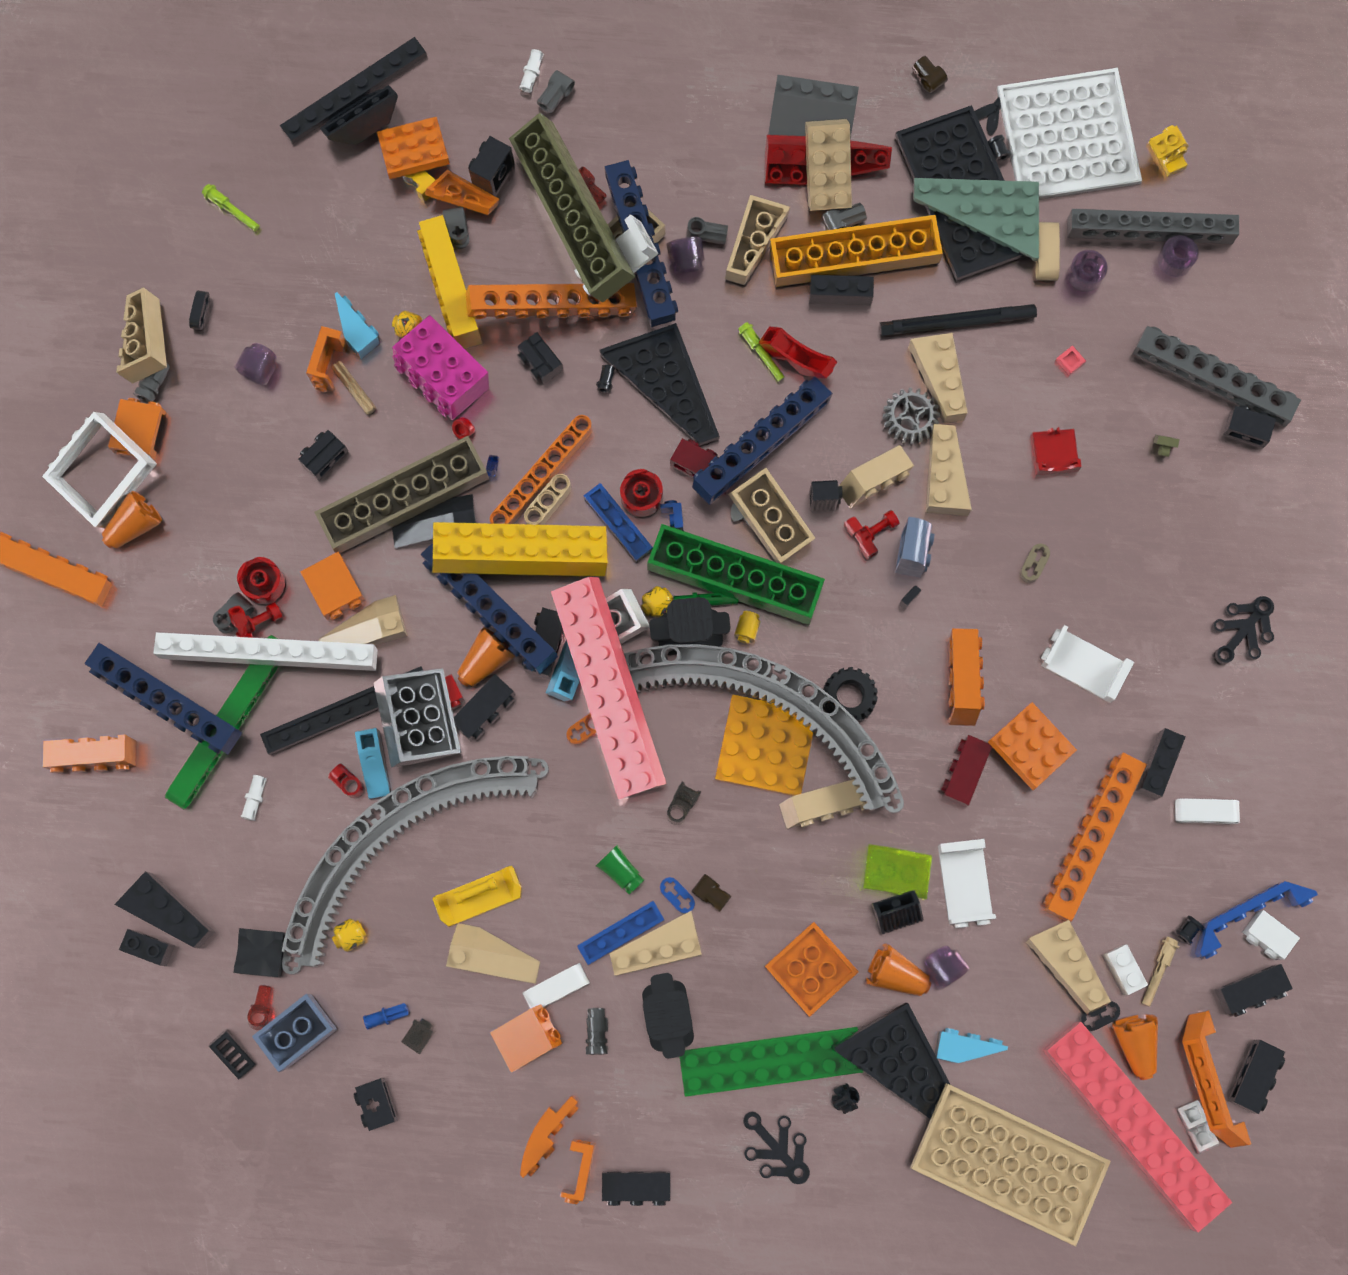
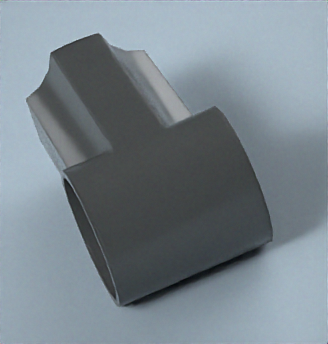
M556 70L549 79L548 87L537 100V105L545 112L552 113L564 96L567 97L571 93L575 81Z
M860 202L852 205V208L831 209L822 216L828 230L847 228L867 220L865 208Z
M693 217L687 224L686 236L691 242L707 241L725 245L728 225L705 222L700 217ZM697 227L701 231L694 232L691 230V228Z

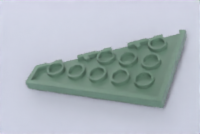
M914 178L913 201L926 205L929 209L935 212L938 211L963 226H968L976 233L978 231L990 237V240L1004 247H1009L1016 253L1020 252L1032 258V261H1038L1039 182Z

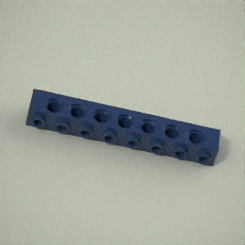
M629 160L604 166L605 177L622 233L629 229L625 219L632 215L642 222L658 255H661L658 242L654 243L652 236H655L652 223L648 224L646 218L649 217L646 204L642 205L641 198H643L641 186H637L635 179H637L635 167L630 166ZM623 183H627L630 185L627 188L620 187V185ZM633 202L635 206L627 207L625 204ZM658 255L651 259L653 261L652 264H645L635 272L651 327L676 321V313H678L676 301L671 300L670 294L673 292L670 281H666L664 274H667L665 264L660 262ZM652 278L659 280L656 284H651L648 281ZM661 297L665 301L663 303H656L654 300Z
M813 377L810 381L805 380L799 386V390L796 393L791 392L784 399L782 405L774 406L769 412V416L765 419L760 418L750 432L747 430L739 437V441L736 444L731 443L728 445L723 455L714 457L705 470L700 469L693 477L692 488L711 505L829 404L833 393L816 377ZM802 399H807L810 402L806 403ZM791 411L795 413V415H790L787 412ZM772 424H778L780 428H775ZM757 437H763L765 441H760ZM746 449L749 450L751 453L745 454L742 452V450ZM732 462L736 466L730 467L726 463ZM717 475L720 477V479L715 480L711 476Z
M433 543L420 554L424 559L422 564L430 572H432ZM437 573L438 576L436 578L444 586L448 584L452 588L451 593L458 600L463 598L467 602L465 607L473 615L477 612L481 616L480 622L487 629L491 626L496 631L494 633L495 637L501 643L506 641L510 645L508 649L515 657L520 655L525 660L523 664L531 672L535 670L540 675L558 658L555 650L477 574ZM463 575L460 581H454L457 576ZM477 589V593L475 595L468 596L471 590ZM485 604H492L490 609L483 610ZM500 618H506L503 624H497ZM515 632H521L518 638H511ZM528 647H536L534 652L526 653Z
M100 642L84 663L91 668L89 673L99 679L102 676L106 677L107 681L105 683L116 690L119 686L125 689L123 691L124 695L132 700L135 697L141 700L139 704L150 711L152 708L158 710L156 715L165 721L169 719L174 720L173 726L185 732L188 729L193 732L192 738L200 743L204 740L210 743L208 748L217 754L223 751L228 755L242 735L241 731ZM114 664L113 670L108 672L109 667ZM131 675L130 680L125 683L126 677ZM148 685L147 691L142 693V689ZM165 696L164 702L159 704L160 698ZM182 706V711L176 715V710ZM199 717L198 724L193 726L194 719ZM216 728V734L210 737L211 730Z

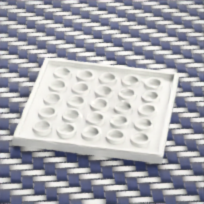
M1118 68L997 86L1007 143L1012 153L1010 157L1015 181L1039 182V199L1142 183Z

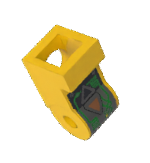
M426 171L402 176L405 183L417 188L418 197L423 202L429 198V196L425 195L426 188L435 181Z

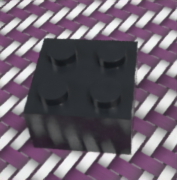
M489 136L487 141H483L479 148V154L476 159L473 158L468 166L472 184L496 196L515 165L512 147L492 136Z

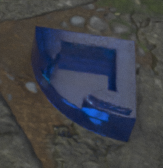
M489 455L486 466L488 476L495 477L499 461L497 455Z

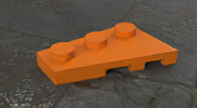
M446 170L426 188L425 192L426 196L489 215L498 206L500 200L449 170Z

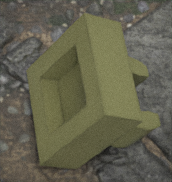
M1155 434L1153 443L1160 444L1158 455L1169 457L1170 448H1178L1180 439Z

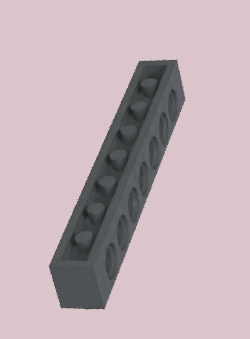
M1071 209L1067 218V238L1233 244L1239 236V215Z
M1147 325L1132 353L1239 406L1249 407L1251 411L1257 413H1268L1271 417L1276 418V424L1286 427L1291 422L1301 402V399L1297 398L1294 393L1280 390L1275 384L1264 382L1252 373H1245L1234 364H1226L1215 355L1206 354L1194 345H1187L1181 342L1178 337L1162 333L1157 327ZM1155 344L1162 345L1164 350L1157 349ZM1174 353L1181 354L1183 359H1177ZM1194 362L1201 364L1202 369L1196 368ZM1213 371L1218 372L1221 378L1215 377ZM1232 381H1237L1240 387H1235ZM1251 390H1256L1259 393V397L1254 396ZM1271 399L1276 400L1279 406L1273 405Z

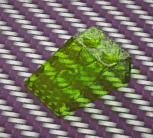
M868 844L866 846L861 890L899 895L915 890L919 899H927L932 855Z

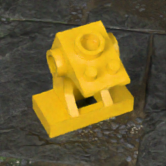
M1177 125L1165 128L1161 134L1149 140L1148 143L1167 176L1186 169L1188 164L1183 155L1187 152L1189 145Z

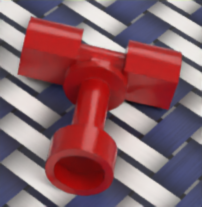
M892 510L883 514L884 519L870 528L866 525L862 527L855 516L844 522V527L850 536H855L860 543L859 549L867 560L878 554V549L872 542L875 540L874 535L888 526L893 529L900 524Z
M274 602L266 606L267 611L253 618H250L248 615L246 616L240 606L230 608L228 614L231 623L238 630L236 637L253 638L252 632L256 630V625L270 618L272 621L282 618L278 605Z

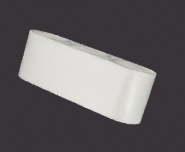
M1175 799L1176 822L1240 823L1239 801Z
M578 963L526 990L522 994L530 1009L540 1004L544 1008L588 985L590 982L581 964Z

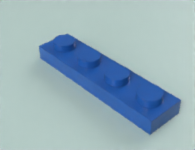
M601 483L583 495L585 500L636 562L652 551L653 547Z
M652 901L577 945L587 965H590L663 922L664 918L655 902Z

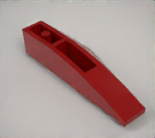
M766 135L765 183L807 185L806 136ZM850 140L851 176L890 168L892 147Z

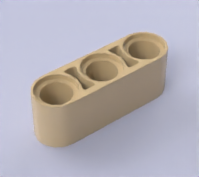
M1039 222V259L1035 261L1036 280L1058 281L1059 223Z
M555 475L524 513L526 524L544 525L571 492L570 480L566 475ZM559 482L567 484L562 490L555 487ZM546 498L553 500V503L549 506L542 504ZM537 514L540 516V519L537 522H531L529 517Z

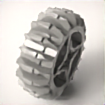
M910 387L907 393L904 389H901L900 395L894 393L892 395L893 399L887 400L888 405L884 406L883 409L886 413L883 414L882 419L887 420L884 423V427H891L888 433H896L895 440L902 437V443H905L907 439H910V444L912 445L915 439L922 443L923 437L925 439L930 438L933 425L939 424L937 418L940 417V413L936 412L938 405H932L934 397L927 399L928 392L921 395L919 388L916 390V393H913V389ZM912 402L919 404L921 407L914 406ZM903 403L904 412L895 417L894 410ZM927 415L928 423L924 427L919 428V419ZM901 425H907L911 430L905 429Z

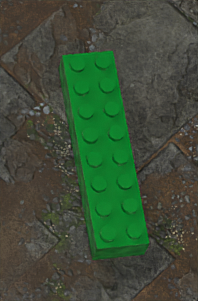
M661 524L647 562L648 571L737 599L740 602L810 625L825 581L824 578Z
M858 1027L685 1050V1054L680 1057L685 1097L863 1073L862 1070L839 1055L832 1048L833 1045L857 1032Z

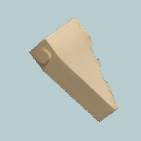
M458 923L450 945L446 966L536 984L540 961L480 927Z

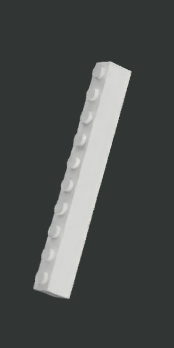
M156 632L154 655L160 659L376 671L378 649L374 644Z

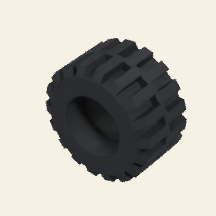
M848 667L845 670L844 668L839 669L838 672L831 674L823 688L825 692L839 702L837 691L841 686L853 685L857 687L862 694L861 703L857 707L852 708L842 706L858 722L864 721L871 714L878 699L875 681L869 678L870 675L867 672L866 674L862 673V669L859 668L857 670H853V667ZM828 702L825 704L824 709L826 708V713H832L836 706L833 702Z

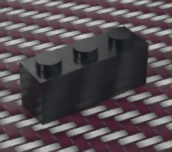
M811 275L809 283L810 304L869 306L872 304L874 277Z
M542 607L541 613L537 612L534 625H537L535 631L558 655L564 635L558 612ZM530 646L529 653L534 652L536 647ZM524 659L522 660V666H524L526 673L550 679L556 660L540 675L535 670L531 672L523 664Z
M494 674L454 716L456 728L468 740H478L485 732L484 728L488 723L493 724L499 718V712L504 707L508 708L514 702L515 692Z
M1167 728L1159 732L1136 790L1137 792L1156 800L1163 797L1186 736Z
M1275 964L1219 987L1215 991L1225 1014H1233L1234 1017L1247 1013L1246 1008L1254 1006V1008H1259L1266 1005V1000L1272 997L1278 1000L1288 996L1287 991L1293 988L1282 964Z
M1254 1040L1228 1101L1254 1114L1264 1111L1268 1103V1099H1266L1269 1090H1273L1277 1079L1275 1075L1285 1063V1058L1283 1057L1285 1051L1262 1040Z
M670 1171L602 1172V1201H607L609 1206H618L620 1201H630L632 1206H641L643 1201H652V1205L655 1206L666 1205V1201H670Z

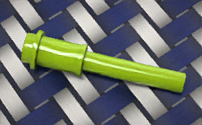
M207 184L203 188L202 194L206 200L210 199L220 209L225 208L253 231L259 229L260 225L231 204L228 197L216 190L215 185Z
M748 322L738 328L739 335L744 337L752 350H756L777 381L783 380L785 376L767 351L759 344L761 339L753 330V325Z

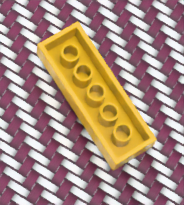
M443 215L420 221L421 229L417 230L448 333L464 349L482 344L475 318L468 317L466 288Z

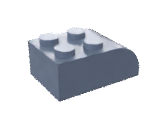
M908 517L901 533L895 573L921 577L923 572H927L931 561V554H928V551L933 546L935 535L931 533V523L919 518Z
M305 994L252 1037L276 1070L282 1072L338 1029L311 994Z

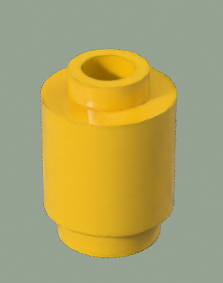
M743 611V614L739 617L734 636L738 637L737 641L745 644L755 641L760 625L759 614Z

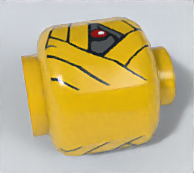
M405 310L399 316L395 315L392 321L395 335L403 338L422 322V317Z
M656 586L642 596L643 604L641 609L647 616L651 615L654 618H659L667 612L669 603L674 599L667 588Z
M347 919L334 927L333 932L335 936L332 937V940L337 949L342 947L344 951L349 952L364 943L366 933L358 920Z

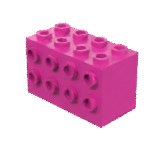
M431 315L426 317L392 347V357L396 370L400 374L405 373L409 377L408 380L411 385L416 389L419 387L424 392L423 396L430 403L434 402L438 406V411L444 417L448 416L452 421L489 389L488 372Z

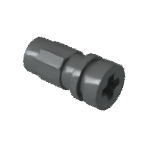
M167 364V368L140 381L139 387L133 393L134 396L145 403L154 402L155 396L159 393L158 388L167 376L170 365Z
M605 1008L587 1009L588 1039H585V1043L588 1046L586 1047V1055L608 1054V1046H605V1043H608V1039L605 1038V1032H608V1018L605 1017Z

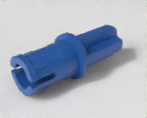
M403 1003L388 1009L384 1007L382 1011L365 1015L363 1020L366 1029L369 1030L385 1023L389 1025L391 1021L409 1015L407 1005Z

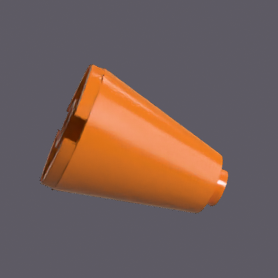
M131 491L127 494L102 532V541L107 547L117 549L161 523L162 518L152 504L148 506L144 502L146 499L139 493Z
M486 627L480 630L457 671L459 675L458 680L466 687L468 685L475 686L515 657L508 649L510 646L506 642L501 643L493 635L494 632Z
M883 944L882 946L885 948L883 950L878 949L870 963L868 972L871 973L870 979L866 977L867 984L916 996L926 994L931 987L930 977L891 945Z
M1145 1014L1146 1019L1133 1015L1115 1021L1116 1024H1112L1132 1072L1140 1080L1151 1079L1153 1074L1157 1072L1158 1019L1155 1015Z

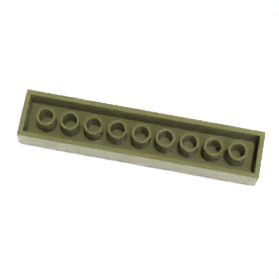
M539 113L514 133L509 140L589 294L604 302L634 279L635 275L554 123Z

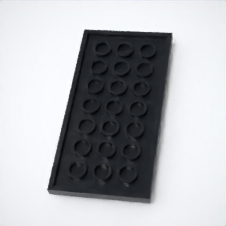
M972 105L895 133L913 179L1005 181ZM925 205L929 216L936 215L941 246L956 281L1026 256L990 240V237L978 231L977 233L972 231L968 226H963L949 219L948 216L929 209Z

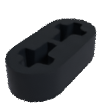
M197 290L195 293L189 318V327L191 329L202 330L204 327L210 302L209 292Z
M1111 1001L1108 1007H1113L1115 1010L1112 1012V1017L1110 1015L1102 1017L1101 1013L1107 1010L1106 1006L1089 1014L1083 1012L1079 1017V1022H1082L1089 1031H1095L1118 1019L1120 1007L1117 1003ZM1087 1015L1089 1017H1098L1097 1020L1092 1022L1093 1027L1085 1025L1084 1022L1087 1020Z

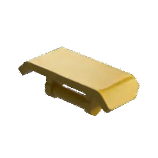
M508 866L453 890L433 897V902L440 920L449 927L519 899L521 886L513 866Z

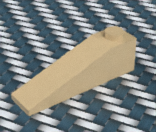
M394 595L374 601L319 638V641L379 645L406 637L407 632L397 596Z

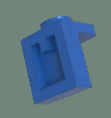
M668 500L664 504H660L661 513H674L669 514L670 527L684 531L681 502L677 503L676 500Z

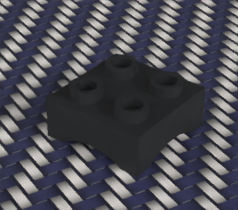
M239 928L238 949L233 973L281 978L284 954L282 947L286 933Z

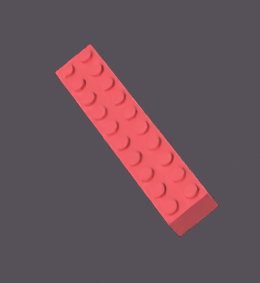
M587 577L551 591L618 799L627 798L667 784L599 577Z
M1075 1022L1043 1050L1191 1230L1199 1233L1232 1204V1201L1082 1022Z

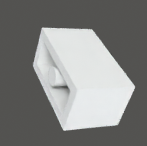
M1264 910L1257 911L1242 932L1247 936L1246 940L1254 946H1261L1265 949L1264 953L1273 960L1285 959L1300 939V937Z
M1127 944L1121 945L1102 955L1122 995H1130L1148 986Z

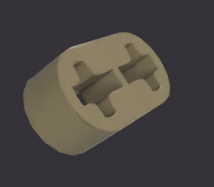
M1042 543L1033 546L1020 571L1022 580L1033 583L1039 578L1050 557L1048 546ZM1039 549L1043 550L1042 554L1044 556H1042L1037 562L1035 561V558L1037 556L1036 552H1038ZM1032 565L1036 566L1033 571L1036 576L1028 577V572L1025 569L1029 570Z

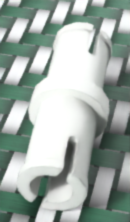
M531 50L528 64L523 69L524 76L519 89L526 93L532 92L535 79L540 73L539 67L544 53L539 50Z
M253 775L249 793L245 795L246 803L241 818L255 821L259 802L261 803L263 800L261 796L267 778Z

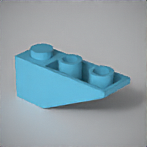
M336 292L335 298L344 337L350 348L362 359L380 344L377 337L379 333L372 325L368 327L365 324V317L360 311L357 310L355 312L351 308L352 303L345 295L341 297Z
M567 640L546 690V694L564 702L573 699L580 681Z
M377 728L355 732L368 797L369 799L384 797L390 793L381 733Z
M946 1028L945 1032L939 1031L935 1055L937 1059L961 1063L1008 1050V1046L1002 1045V1040L989 1038V1042L980 1040V1035L967 1033V1037L958 1035V1030Z

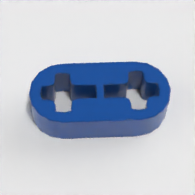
M669 877L661 882V893L680 913L686 914L694 909V898L676 879ZM666 882L669 884L675 883L674 890L678 893L676 896L670 891L668 893L664 891L666 889L664 885ZM681 896L684 900L689 898L691 900L689 902L690 908L684 907L681 909L679 907L681 902L677 897Z

